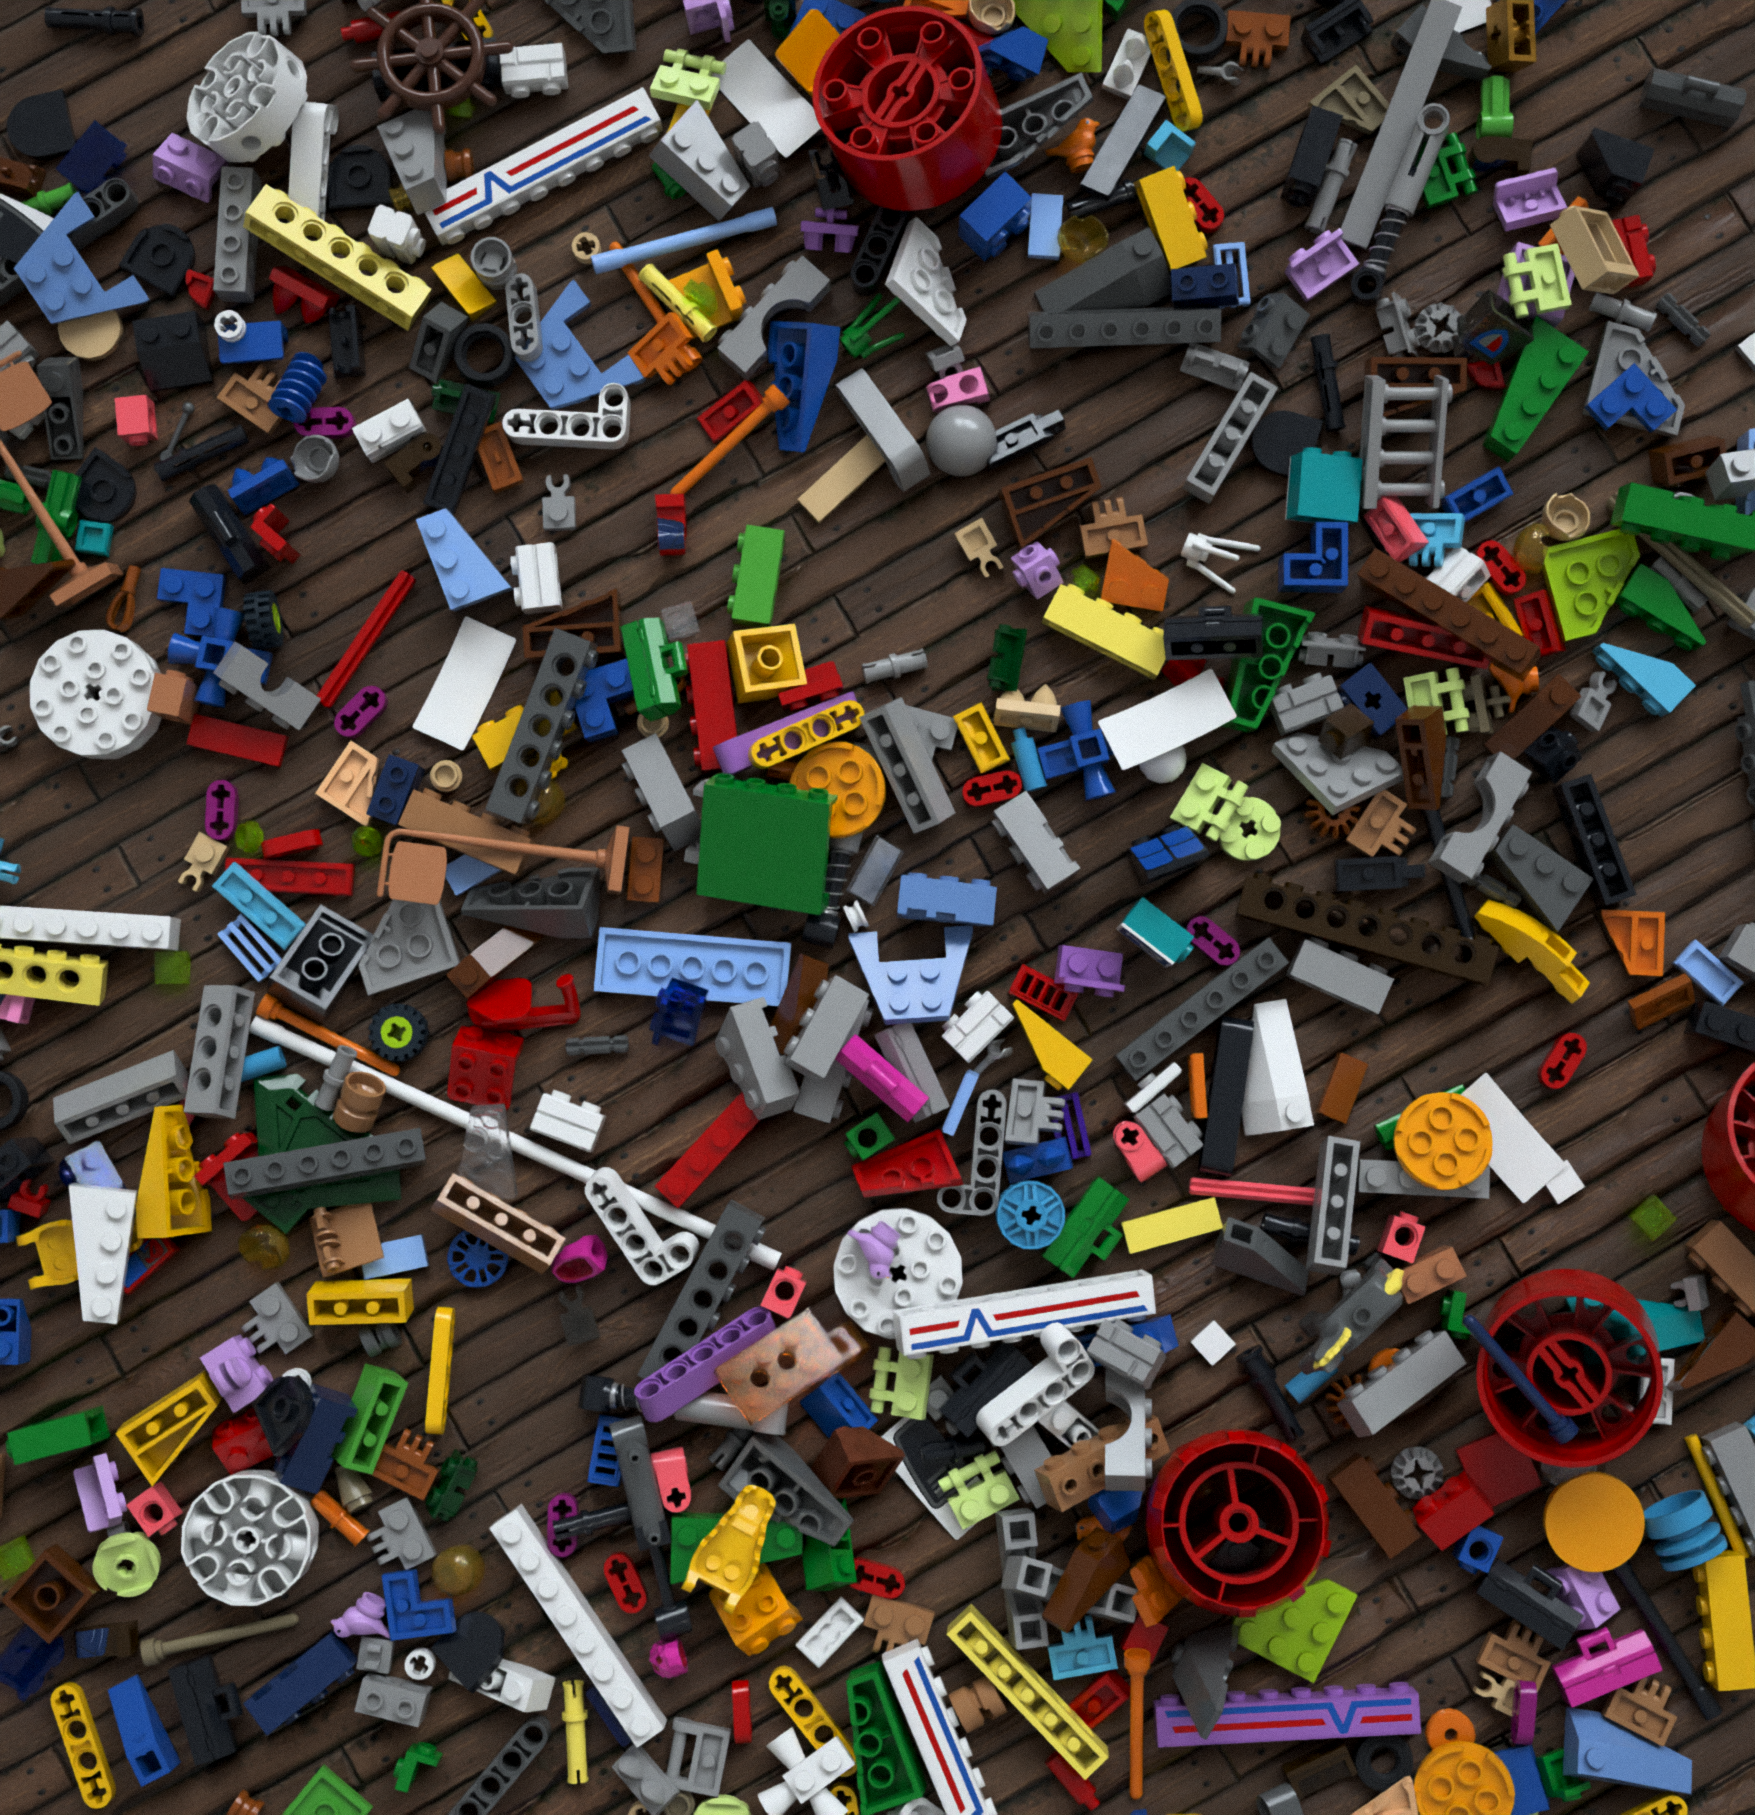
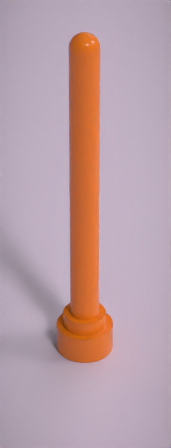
M612 242L609 246V251L623 248L620 243ZM631 263L621 268L658 323L666 316V313L651 290L638 279L639 272L634 264ZM686 344L683 349L693 365L689 369H685L682 366L684 373L693 370L703 361L698 350L695 347H691L690 344Z
M772 384L764 392L766 394L762 398L764 402L671 489L670 494H685L772 411L774 413L779 409L782 411L791 402Z
M267 993L257 1008L256 1015L266 1020L270 1018L276 1020L278 1018L335 1048L339 1045L349 1046L357 1052V1059L391 1076H397L400 1073V1067L396 1063L285 1008L284 1003Z
M1130 1648L1124 1652V1667L1127 1669V1673L1131 1675L1129 1793L1131 1798L1135 1800L1140 1799L1143 1794L1144 1676L1147 1674V1670L1150 1669L1151 1663L1150 1652L1143 1648Z

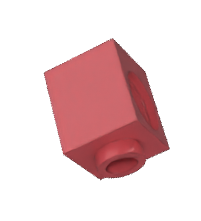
M147 395L114 398L117 432L121 439L131 446H144L150 440H158L155 403Z
M1400 1211L1398 1217L1389 1214L1377 1251L1409 1263H1414L1426 1227L1417 1224L1419 1217L1402 1211ZM1400 1227H1406L1409 1231V1239L1405 1244L1399 1245L1395 1240V1233Z
M786 1266L784 1270L778 1268L760 1306L790 1319L807 1281L801 1279L803 1273L789 1266ZM785 1281L793 1285L794 1295L791 1298L782 1299L777 1295L776 1287L780 1282Z
M162 1481L156 1483L153 1487L151 1486L126 1505L148 1537L156 1532H159L161 1536L178 1525L175 1519L183 1513ZM152 1504H157L162 1508V1519H156L152 1516Z

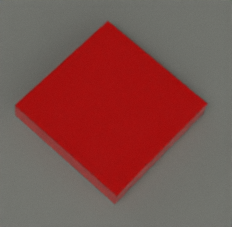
M1497 1431L1454 1449L1463 1471L1488 1496L1492 1507L1542 1486L1531 1458L1511 1446Z

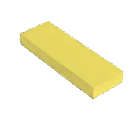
M1215 1197L1121 1222L1129 1254L1223 1228Z

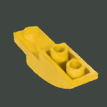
M1489 899L1483 903L1474 917L1478 920L1481 928L1495 938L1507 955L1512 956L1517 963L1528 957L1534 968L1543 973L1554 985L1556 991L1560 995L1565 996L1571 1004L1581 998L1590 982L1571 963L1577 952L1550 928L1520 910Z

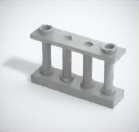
M1365 375L1359 458L1363 459L1359 505L1364 509H1376L1377 499H1381V496H1425L1424 502L1432 508H1439L1440 499H1443L1445 494V483L1441 478L1447 403H1451L1453 389L1452 385L1449 384V379L1441 375H1434L1433 387H1389L1388 384H1385L1386 380L1380 376ZM1388 400H1432L1431 419L1387 420L1383 416L1384 404H1387ZM1390 432H1430L1429 450L1384 452V449L1381 448V438ZM1384 464H1427L1426 483H1382L1379 480V468H1382Z

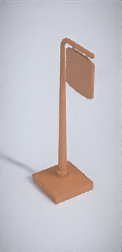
M19 350L0 360V368L9 363L11 365L0 372L1 431H9L25 424L40 415L52 404L51 398L29 363L24 361L13 364L12 361L22 355V352ZM0 439V455L64 560L73 559L76 563L68 571L71 578L50 594L55 605L71 607L122 577L123 573L117 564L104 562L87 568L84 562L79 561Z
M616 826L607 849H598L597 851L410 829H395L389 832L384 840L377 896H383L384 885L389 886V897L394 900L437 905L442 896L447 867L445 847L398 841L394 852L389 853L391 840L397 835L595 864L596 868L604 869L607 894L620 895L630 827ZM391 856L389 882H385L388 857Z

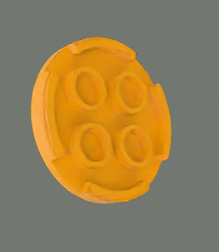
M828 742L816 746L801 759L790 778V784L796 785L797 789L809 791L811 788L826 789L828 794L838 795V800L832 805L830 838L833 839L852 837L866 830L877 819L885 802L886 784L880 766L869 753L851 743Z
M1445 1092L1423 1095L1409 1104L1397 1120L1393 1137L1396 1157L1403 1170L1413 1180L1425 1187L1436 1190L1461 1188L1478 1178L1490 1162L1493 1152L1490 1123L1484 1112L1474 1102L1464 1096Z
M1591 1471L1561 1482L1552 1491L1544 1508L1543 1527L1550 1546L1565 1563L1582 1571L1603 1572L1622 1565L1636 1552L1643 1538L1645 1519L1639 1499L1624 1482L1612 1475Z
M1456 1741L1435 1748L1422 1760L1414 1779L1415 1797L1420 1815H1510L1513 1809L1515 1790L1509 1770L1494 1752L1476 1743Z

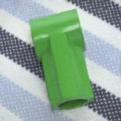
M1491 76L1483 78L1481 81L1480 112L1476 123L1477 140L1485 136L1512 138L1514 119L1513 113L1509 112L1510 79L1504 76Z

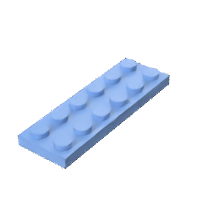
M599 927L594 991L741 1004L764 997L767 1006L778 1007L788 985L791 943Z

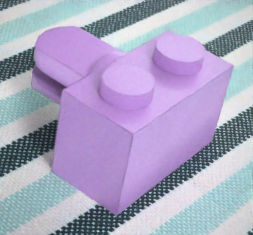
M241 1334L233 1336L200 1357L210 1374L209 1377L233 1413L253 1403L273 1381L269 1370L264 1365L260 1366L254 1357L256 1350L247 1337L243 1339Z

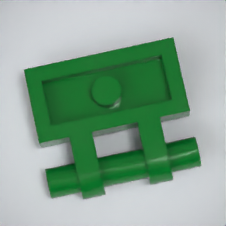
M1456 132L1445 137L1448 147L1440 148L1422 192L1427 209L1456 200L1459 196L1456 186H1462L1466 196L1478 192L1474 182L1476 180L1474 169L1469 168L1465 157L1467 150L1464 143H1460ZM1426 142L1423 143L1421 151L1414 165L1415 167H1418L1419 162L1427 145ZM1446 160H1453L1457 170L1456 174L1451 175Z

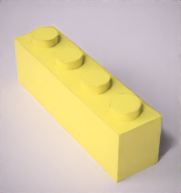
M1060 584L1043 617L1042 624L1155 680L1166 660L1163 639L1164 630L1153 627L1151 630L1141 625L1142 620L1135 615L1125 612L1123 616L1112 610L1114 606L1100 598L1094 601L1084 596L1085 591L1073 584H1068L1067 587Z

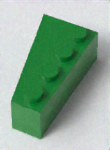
M1536 316L1526 329L1512 371L1505 384L1506 387L1503 389L1502 397L1482 445L1509 463L1519 452L1589 351Z
M1632 482L1619 487L1610 524L1620 527V532L1629 535L1647 534L1650 535V540L1662 544H1669V541L1680 544V549L1689 552L1703 550L1710 552L1711 558L1722 561H1729L1731 557L1755 551V510L1751 514L1744 515L1736 513L1738 506L1730 504L1704 506L1705 501L1703 498L1679 496L1678 499H1674L1675 493L1672 491Z
M1257 597L1245 603L1243 614H1263V657L1232 659L1225 694L1237 717L1221 725V727L1245 733L1258 728L1276 693L1275 690L1280 680L1284 677L1289 667L1288 664L1296 649H1298L1303 635L1315 615L1314 612Z
M674 1513L672 1517L670 1584L684 1582L695 1550L725 1513ZM770 1519L766 1527L765 1541L760 1554V1564L801 1555L804 1548V1533L783 1521L779 1523Z
M882 1660L851 1671L846 1680L850 1721L853 1729L854 1755L856 1756L857 1783L861 1801L860 1810L861 1815H871L923 1797L927 1783Z

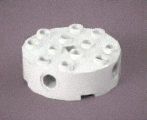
M247 32L229 41L207 63L204 68L208 71L200 86L194 85L190 94L186 118L190 132L228 162H254L269 148L279 146L283 142L286 135L285 132L296 119L300 107L307 100V74L303 62L272 36L262 35L259 32Z
M80 630L57 640L39 658L30 680V708L40 730L58 747L89 759H118L140 749L158 730L162 718L147 711L154 675L155 673L161 674L156 661L130 639L107 630ZM98 690H101V691H99V693H98L99 696H100V699H99V700H95L96 692H97Z
M907 1207L881 1209L860 1219L851 1229L859 1233H871V1228L876 1226L879 1221H883L895 1229L901 1237L897 1241L898 1245L893 1248L894 1258L889 1269L891 1267L897 1268L900 1264L903 1265V1271L907 1275L905 1279L899 1277L897 1281L893 1280L891 1271V1278L876 1279L871 1276L868 1261L859 1242L848 1234L842 1239L834 1262L835 1292L846 1314L865 1331L888 1339H896L892 1310L957 1300L963 1283L961 1256L950 1233L930 1215Z
M245 1469L224 1477L209 1486L192 1502L182 1525L181 1554L186 1567L189 1566L192 1576L199 1582L198 1585L208 1596L232 1606H258L287 1592L309 1570L318 1549L319 1521L314 1508L310 1504V1498L301 1489L281 1484L276 1476V1472L271 1470ZM248 1531H251L252 1536L256 1538V1541L250 1543V1537L245 1535Z

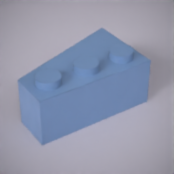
M909 872L908 875H901L897 918L993 927L997 887L990 886L991 881L972 879L970 884L959 882L958 877L940 876V879L927 878V874Z

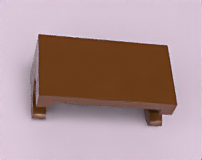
M0 157V190L26 198H33L37 196V192L41 191L47 171L36 165H28Z

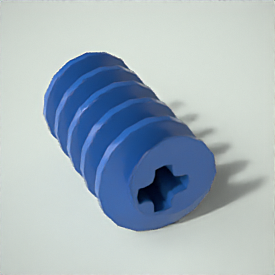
M295 353L285 373L282 375L281 381L277 384L276 390L272 393L271 399L267 403L269 409L278 417L294 423H303L307 418L306 413L311 411L312 404L317 400V395L322 390V385L327 381L322 362L310 353Z

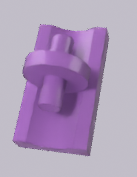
M816 207L815 217L827 218V222L801 221V231H804L805 249L822 250L824 233L836 234L835 252H852L855 236L859 235V225L834 223V219L846 220L847 210L833 208L823 211L822 208Z

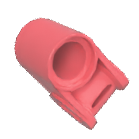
M1122 1121L1114 1127L1113 1140L1140 1183H1143L1168 1166L1162 1154L1138 1124L1132 1121ZM1125 1128L1130 1131H1136L1132 1136L1134 1139L1132 1143L1126 1140L1121 1141L1124 1137L1123 1130Z
M683 1446L651 1453L655 1477L659 1485L664 1507L673 1513L685 1510L691 1501V1489ZM673 1488H678L679 1493L685 1492L686 1496L681 1499V1504L676 1505L674 1500H668L667 1496L672 1494Z

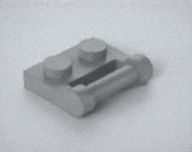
M675 1717L672 1729L675 1732L667 1772L664 1774L679 1790L718 1797L731 1729L695 1722L683 1717ZM687 1733L697 1735L689 1778L679 1775Z

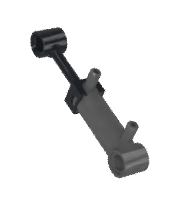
M640 1415L610 1423L611 1436L639 1551L646 1549L650 1551L662 1605L653 1608L660 1639L665 1640L693 1632L686 1601H675L662 1545L672 1543L661 1502L642 1417Z

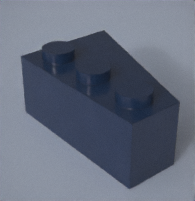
M311 1383L310 1391L313 1399V1411L309 1426L283 1457L277 1456L274 1471H276V1476L281 1484L317 1494L333 1462L331 1456L337 1442L342 1443L346 1435L341 1430L347 1416L354 1418L358 1409L348 1394Z
M333 1630L259 1688L243 1705L264 1733L268 1735L283 1722L288 1726L303 1713L300 1708L309 1701L314 1705L329 1693L326 1687L336 1680L338 1684H341L355 1672L352 1666L358 1661V1657L345 1640L338 1637Z

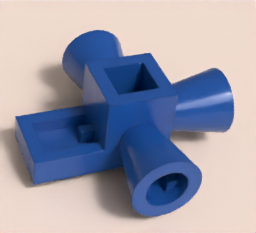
M214 607L213 637L202 636L200 643L178 633H174L171 637L168 647L169 664H195L196 668L205 673L193 701L213 707L225 708L226 689L218 685L221 678L213 674V672L234 643L245 614L226 608ZM245 647L268 663V666L261 675L260 681L261 684L267 685L273 654Z
M1091 700L1072 703L1060 708L1073 736H1070L1066 741L1037 748L1045 780L1083 770L1085 801L1115 794L1116 791L1103 767L1109 761V756L1114 755L1105 735L1103 736L1101 728L1093 730Z

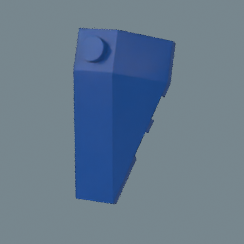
M770 321L767 353L768 362L774 365L775 380L771 382V385L774 384L791 402L782 411L779 409L775 412L779 450L806 451L837 362L840 327L816 323Z

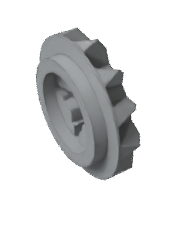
M1442 302L1428 305L1420 312L1415 321V330L1420 344L1425 349L1434 353H1446L1455 349L1463 340L1466 330L1463 314H1460L1454 305L1449 306ZM1444 318H1447L1445 328L1449 331H1442L1436 338L1433 337L1436 333V326L1433 322L1439 323Z
M1409 1447L1401 1451L1394 1459L1391 1467V1478L1394 1486L1401 1494L1410 1499H1421L1437 1491L1440 1484L1443 1483L1444 1468L1438 1456L1429 1449ZM1415 1460L1421 1469L1430 1470V1472L1422 1475L1421 1486L1414 1477L1404 1476L1414 1471Z

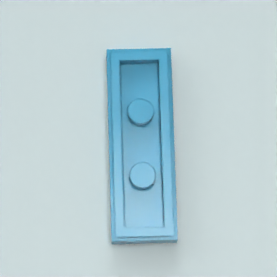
M233 862L212 885L215 890L283 950H286L306 926V923L237 862Z

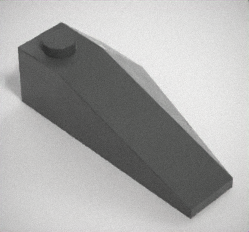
M1082 73L1001 109V140L993 161L985 171L988 179L1018 166L1094 101Z
M1150 227L1118 242L1035 291L1034 295L1043 312L1147 308L1171 296L1172 283L1164 254Z
M596 867L564 868L558 870V875L540 879L539 874L528 876L529 881L512 885L510 882L504 881L472 888L469 890L461 908L462 915L557 938H591L599 919L600 871Z
M759 1432L752 1436L718 1484L734 1500H736L738 1494L747 1485L764 1488L773 1495L776 1501V1506L770 1519L779 1523L783 1521L795 1526L800 1532L834 1547L854 1522L850 1514L793 1448L776 1434Z
M1233 1623L1188 1634L1183 1644L1177 1643L1170 1657V1661L1173 1662L1172 1676L1200 1737L1207 1740L1223 1712L1228 1684L1225 1682L1234 1662L1229 1659V1650L1234 1652L1238 1644V1626Z

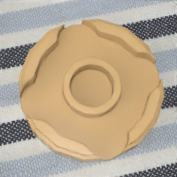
M115 310L58 323V333L60 341L71 354L84 360L96 361L106 358L116 350L120 337L123 335V325L121 317Z

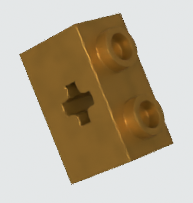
M1500 0L1487 7L1488 64L1492 66L1490 71L1516 73L1536 62L1534 0Z

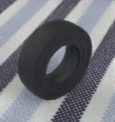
M1399 1735L1362 1737L1355 1747L1353 1763L1358 1772L1357 1775L1365 1785L1371 1789L1384 1792L1405 1776H1411L1413 1755L1409 1745ZM1380 1748L1390 1749L1395 1754V1766L1387 1773H1379L1371 1766V1757Z

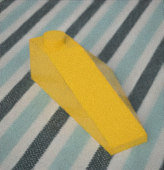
M183 1105L158 1106L154 1108L136 1201L137 1238H167L212 1231L210 1197L208 1190L202 1189L201 1184L194 1177L201 1170L198 1167L200 1162L194 1161L190 1149L193 1139Z

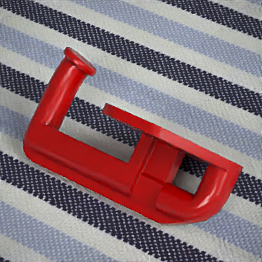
M564 974L556 981V986L563 993L565 1004L532 1007L533 989L529 980L524 978L497 980L467 1001L469 1017L477 1027L494 1032L576 1023L581 1017L577 990L573 982L574 977L571 974Z

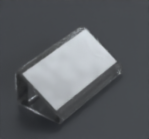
M876 835L846 892L875 907L905 851Z

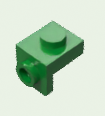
M1447 1289L1446 1296L1442 1295L1439 1305V1314L1443 1315L1441 1327L1450 1330L1449 1336L1469 1340L1471 1333L1462 1324L1467 1293Z
M427 1742L412 1743L406 1752L405 1758L399 1757L393 1773V1777L398 1778L395 1789L407 1793L414 1783L420 1762L437 1767L443 1753L436 1751L437 1747Z
M1558 1748L1536 1757L1535 1760L1547 1797L1562 1798L1563 1802L1574 1801L1582 1797V1791L1591 1788L1589 1780H1578V1777L1563 1775L1564 1748Z

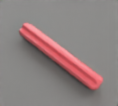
M1192 1177L1189 1181V1193L1192 1195L1313 1206L1315 1188Z

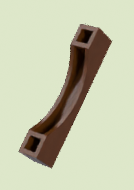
M1377 548L1373 550L1357 574L1363 586L1386 600L1398 604L1444 629L1481 654L1496 667L1521 682H1524L1541 657L1538 645Z

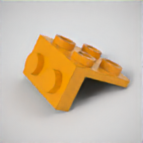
M817 9L808 11L775 52L777 60L811 97H813V84L818 66L828 48L840 36L837 30Z
M718 249L706 253L708 264L669 281L690 302H695L700 307L699 311L713 325L720 328L739 320L744 312L742 305L747 302L740 285L734 287L730 276L734 275V271L728 257L721 258ZM685 325L690 334L692 335V339L698 337L687 325Z
M766 1563L759 1564L753 1583L740 1599L732 1614L722 1610L728 1595L715 1588L709 1593V1597L735 1645L749 1657L752 1654L763 1652L771 1641L780 1635L790 1633L794 1630L796 1624L803 1620L798 1609L785 1598Z

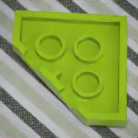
M1013 0L1017 16L1030 30L1048 39L1046 48L1067 72H1102L1103 0Z
M1620 529L1537 551L1562 643L1597 633L1604 616L1625 584L1624 581L1640 558L1635 535L1620 532Z
M1328 1578L1307 1585L1304 1588L1306 1593L1295 1602L1289 1601L1272 1611L1256 1614V1617L1238 1618L1234 1616L1231 1624L1233 1623L1238 1626V1644L1314 1683L1358 1596L1355 1592Z

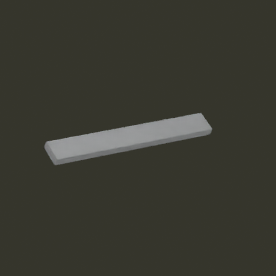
M1430 0L1340 228L1344 233L1341 238L1343 242L1365 250L1367 249L1384 202L1417 123L1418 114L1423 108L1462 6L1446 0Z

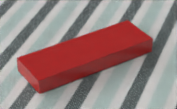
M194 714L186 744L281 768L289 737Z

